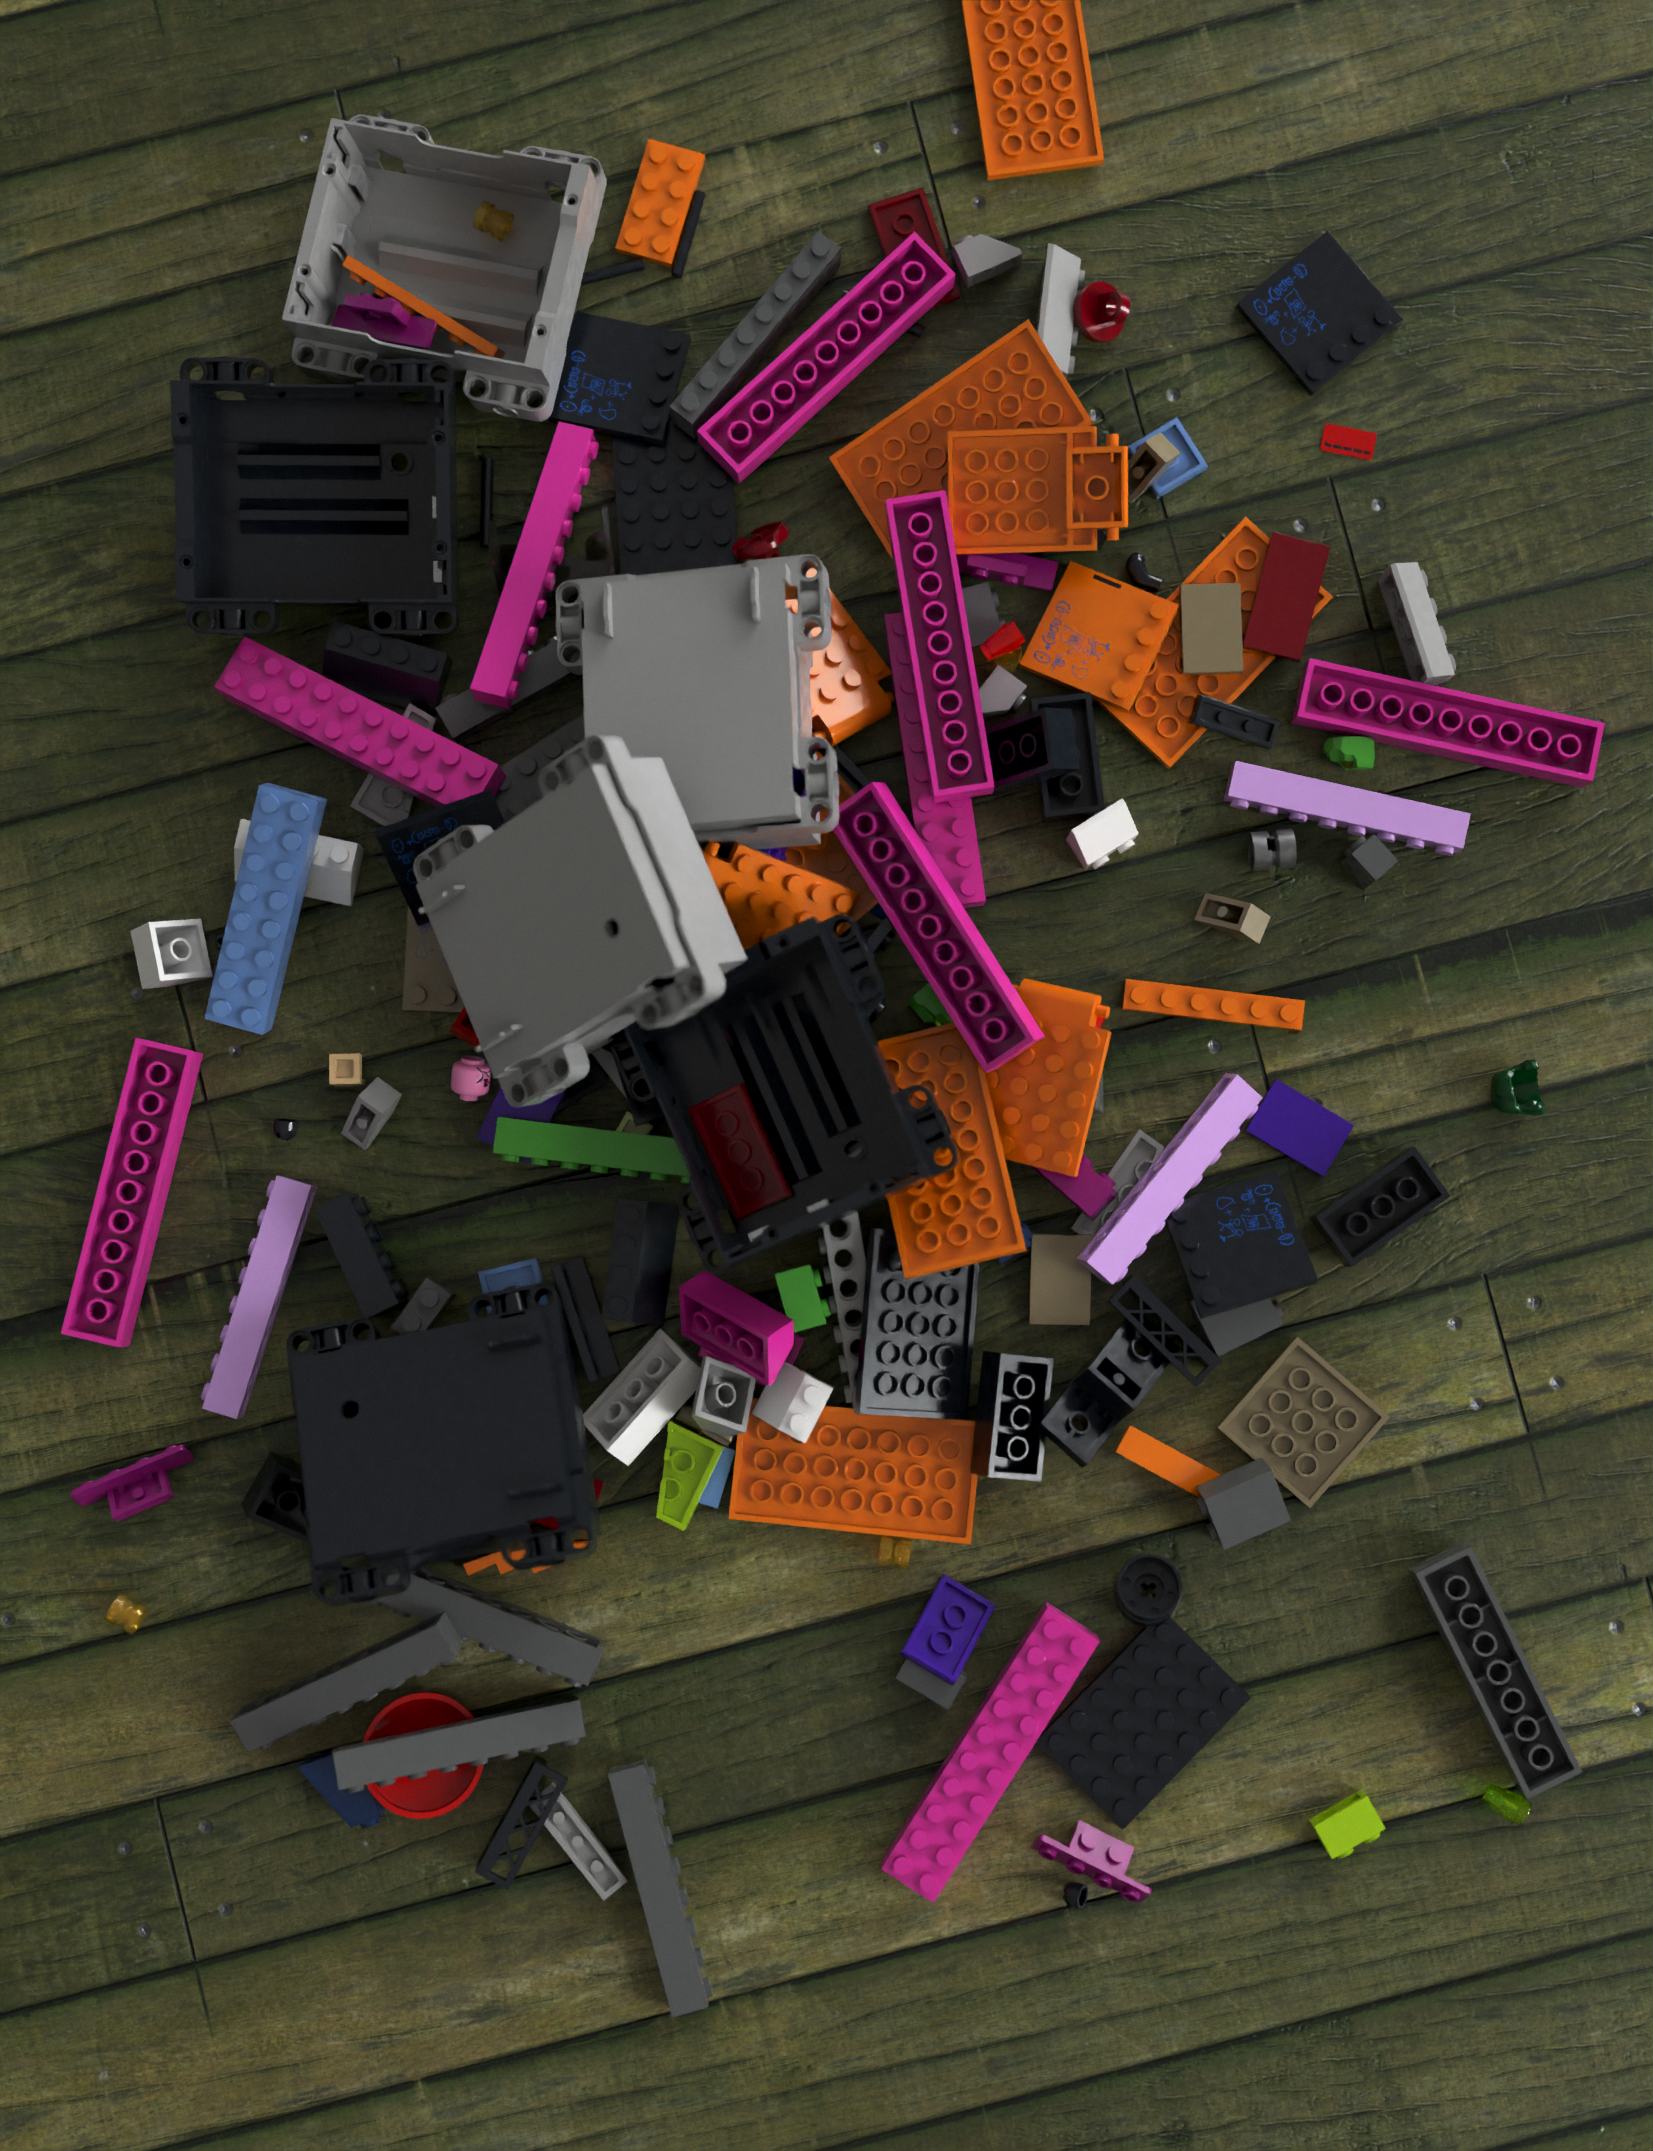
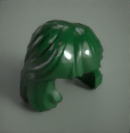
M1534 1059L1526 1060L1511 1068H1506L1492 1077L1491 1101L1499 1111L1509 1114L1534 1116L1545 1113V1104L1542 1102L1538 1090L1537 1070L1539 1067Z

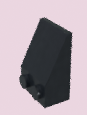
M270 1451L241 1503L246 1517L308 1543L306 1531L307 1515L301 1465Z

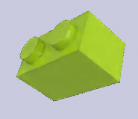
M1362 1790L1357 1791L1309 1819L1324 1849L1332 1859L1347 1857L1354 1851L1353 1847L1362 1842H1373L1380 1837V1832L1386 1829L1368 1796Z

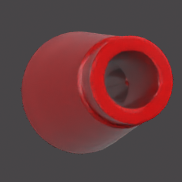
M1012 621L1009 624L1004 623L979 647L988 661H991L1021 648L1020 645L1026 640L1015 622Z

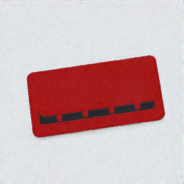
M1326 423L1320 449L1322 451L1371 460L1377 434Z

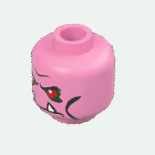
M464 1055L461 1056V1060L453 1063L450 1085L452 1091L460 1094L459 1098L461 1100L477 1101L478 1096L488 1093L491 1070L489 1065L485 1063V1059L479 1056Z

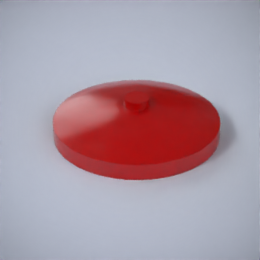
M431 1691L413 1692L400 1696L385 1705L368 1725L362 1742L468 1720L474 1717L464 1705L445 1694ZM467 1762L458 1764V1769L451 1772L439 1773V1769L426 1771L427 1776L419 1779L409 1780L407 1775L395 1778L396 1783L386 1786H377V1782L366 1785L373 1797L382 1806L395 1814L414 1819L433 1818L448 1813L468 1798L481 1777L484 1764L470 1766V1763Z

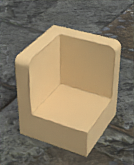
M329 1054V1084L335 1087L366 1086V1080L362 1079V1054Z

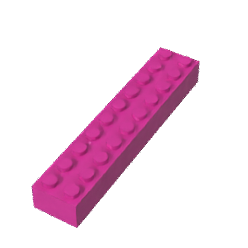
M914 232L697 430L698 443L740 484L953 289L956 274Z
M946 490L885 499V515L932 801L937 803L993 794L995 785Z
M902 613L884 614V630L889 665L892 672L891 679L913 828L964 908L984 906L986 896L971 797L937 803L932 801Z
M245 636L214 686L225 700L437 808L489 789L492 790L495 797L506 778L498 764Z
M1309 658L1303 666L1291 724L1345 736L1371 737L1374 742L1581 788L1593 782L1605 723L1312 658Z
M871 782L839 805V823L834 832L984 1072L997 1070L1045 1038L885 782Z
M135 1038L61 1334L119 1348L130 1346L203 1057L202 1053Z
M1045 1601L881 1859V1869L934 1903L1098 1646L1100 1640L1096 1633Z

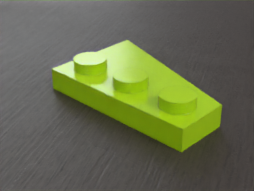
M670 1420L668 1421V1437L664 1452L665 1461L656 1518L685 1531L723 1452L724 1446Z

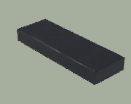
M1197 694L1188 723L1266 749H1273L1281 720Z

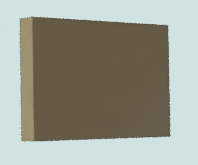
M1240 583L1181 584L1179 594L1182 675L1242 674L1243 644Z
M1032 1233L1029 1324L1090 1325L1091 1271L1076 1258L1092 1240V1234Z

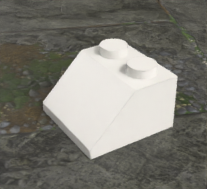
M1122 798L1072 829L1066 841L1084 869L1090 866L1097 869L1110 860L1108 855L1118 850L1121 854L1134 846L1133 840L1139 833Z
M201 919L148 922L131 930L142 989L170 987L213 977Z
M784 1362L773 1384L765 1386L752 1414L776 1429L806 1443L834 1386Z

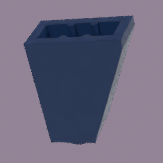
M333 1751L307 1759L299 1766L302 1774L350 1827L361 1825V1828L364 1829L379 1823L378 1818L386 1810L373 1797L366 1784L364 1785V1790L354 1793H346V1789H338Z

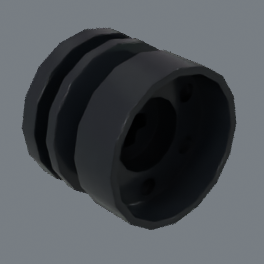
M1154 1554L1137 1555L1129 1560L1119 1573L1114 1593L1116 1605L1123 1617L1133 1624L1144 1627L1157 1626L1171 1617L1178 1606L1183 1587L1179 1572L1163 1556ZM1142 1587L1145 1590L1153 1589L1152 1598L1149 1596L1141 1597Z

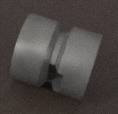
M1292 829L1275 830L1272 835H1269L1267 831L1250 832L1248 834V859L1252 871L1269 870L1272 865H1275L1277 869L1294 868L1296 866L1297 848L1295 834Z

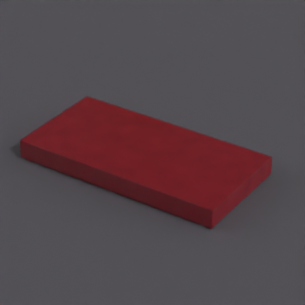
M923 187L868 205L867 209L884 259L911 234L916 232L950 267ZM955 281L953 289L932 308L960 300V294Z
M1272 532L1242 643L1243 648L1297 663L1301 661L1331 547Z
M739 1083L688 1108L736 1221L793 1195L744 1083Z

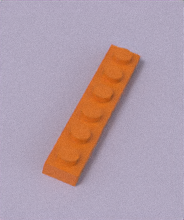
M347 255L342 266L351 271L349 277L363 286L366 281L375 285L376 287L373 292L383 298L394 297L401 301V307L412 316L418 312L428 319L435 320L437 322L436 331L439 332L441 327L451 332L448 337L462 347L465 346L466 342L476 348L473 352L474 354L500 359L505 355L506 352Z
M1125 979L1121 1010L1301 1031L1305 1000Z

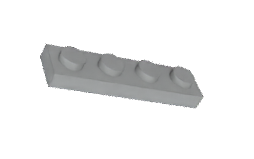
M551 1782L540 1791V1795L553 1792L556 1788L555 1783ZM561 1792L544 1825L604 1901L628 1882L629 1878ZM549 1799L542 1801L544 1808ZM539 1803L529 1805L539 1818L541 1815Z

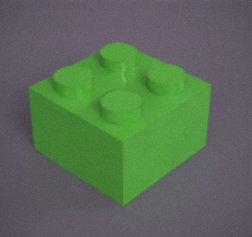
M809 1264L775 1274L785 1314L793 1320V1333L827 1324L826 1317L831 1316L827 1298L820 1299L818 1287L823 1286L818 1268L812 1270V1266Z

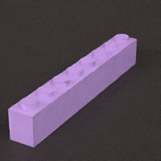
M1235 761L1231 766L1224 801L1231 802L1230 806L1242 810H1247L1248 806L1258 808L1261 814L1268 816H1277L1278 813L1289 815V820L1300 823H1306L1307 820L1316 821L1319 827L1326 829H1336V826L1347 828L1349 834L1365 836V833L1375 834L1383 842L1392 843L1396 839L1405 841L1407 847L1424 849V846L1436 848V853L1452 856L1453 852L1457 853L1464 848L1471 813Z
M1225 1073L1076 1259L1102 1282L1113 1285L1115 1282L1122 1280L1128 1272L1127 1267L1133 1259H1137L1144 1253L1149 1239L1153 1235H1157L1164 1228L1165 1219L1171 1212H1175L1184 1202L1183 1197L1189 1189L1196 1187L1203 1178L1202 1173L1208 1166L1213 1165L1220 1158V1151L1225 1144L1237 1137L1240 1132L1239 1127L1245 1119L1251 1118L1258 1110L1257 1104L1263 1097L1238 1074Z
M278 1175L275 1180H271L266 1193L269 1201L266 1209L261 1210L257 1220V1226H260L257 1238L251 1240L248 1248V1255H251L248 1266L243 1267L239 1276L238 1283L242 1285L238 1296L235 1295L230 1304L229 1313H232L229 1325L226 1324L223 1327L220 1335V1342H223L220 1354L216 1353L211 1363L210 1370L213 1371L211 1382H207L202 1391L201 1400H204L202 1409L234 1419L244 1417L317 1186Z

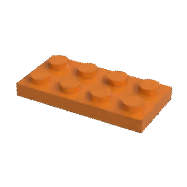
M648 139L616 243V253L637 259L642 258L644 261L669 268L673 267L694 191L697 188L705 162V154Z

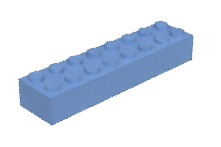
M271 783L259 785L204 1019L260 1035L272 1030L327 799Z

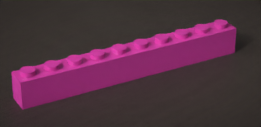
M558 422L470 687L475 701L509 709L512 699L516 700L519 695L520 682L518 681L521 672L525 673L529 664V655H527L529 647L536 643L538 628L536 626L539 618H543L545 615L548 591L551 592L555 585L556 576L554 571L556 565H561L563 561V544L565 538L569 539L572 533L573 521L571 519L573 513L578 512L582 500L580 492L582 486L588 484L590 477L589 464L591 459L595 460L597 457L599 443L595 441L593 429Z

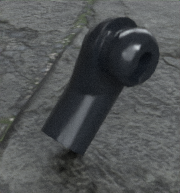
M1137 552L1131 554L1126 561V569L1131 582L1137 586L1158 592L1162 578L1148 573L1144 563L1145 558L1142 554Z

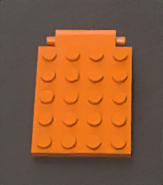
M1096 426L947 431L948 508L956 555L1097 551V529H1107V541L1119 540V528H1128V446H1119V434H1107L1106 446L1097 447Z
M814 567L810 568L806 576L810 578L816 575V569ZM829 588L831 598V641L824 649L813 651V667H810L812 728L815 731L812 735L813 737L826 739L833 747L889 715L892 710L891 703L895 699L890 691L885 693L878 684L892 674L891 670ZM797 599L785 600L786 607L792 613H798ZM820 627L812 629V638L819 635L821 632Z
M709 840L705 850L700 848L743 950L813 916L820 921H824L838 914L848 915L859 893L851 887L735 841L727 859L716 855L720 848V844ZM844 922L839 924V926L837 927V935L839 934Z
M1025 978L1020 986L1013 985L1045 1038L997 1070L985 1073L1005 1159L1077 1177L1112 1033L1109 1030L1096 1028L1095 1025L1097 1017L1105 1019L1109 1017L1110 1007L1100 1005L1102 1000L1100 995Z

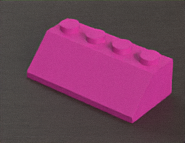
M705 1270L679 1286L681 1335L768 1386L773 1384L794 1345L793 1320Z

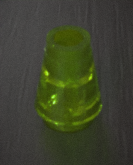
M1491 1783L1482 1797V1800L1486 1801L1487 1804L1511 1824L1515 1822L1521 1825L1532 1806V1803L1528 1802L1522 1795Z

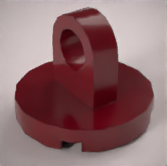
M1095 281L1085 285L1076 295L1073 306L1077 327L1080 326L1084 332L1081 334L1094 343H1104L1117 337L1130 312V299L1128 295L1118 292L1105 281Z
M774 521L754 529L751 532L752 537L747 540L745 536H742L732 546V551L737 560H746L753 557L756 560L782 557L777 545L782 543L789 536L790 532L785 523Z

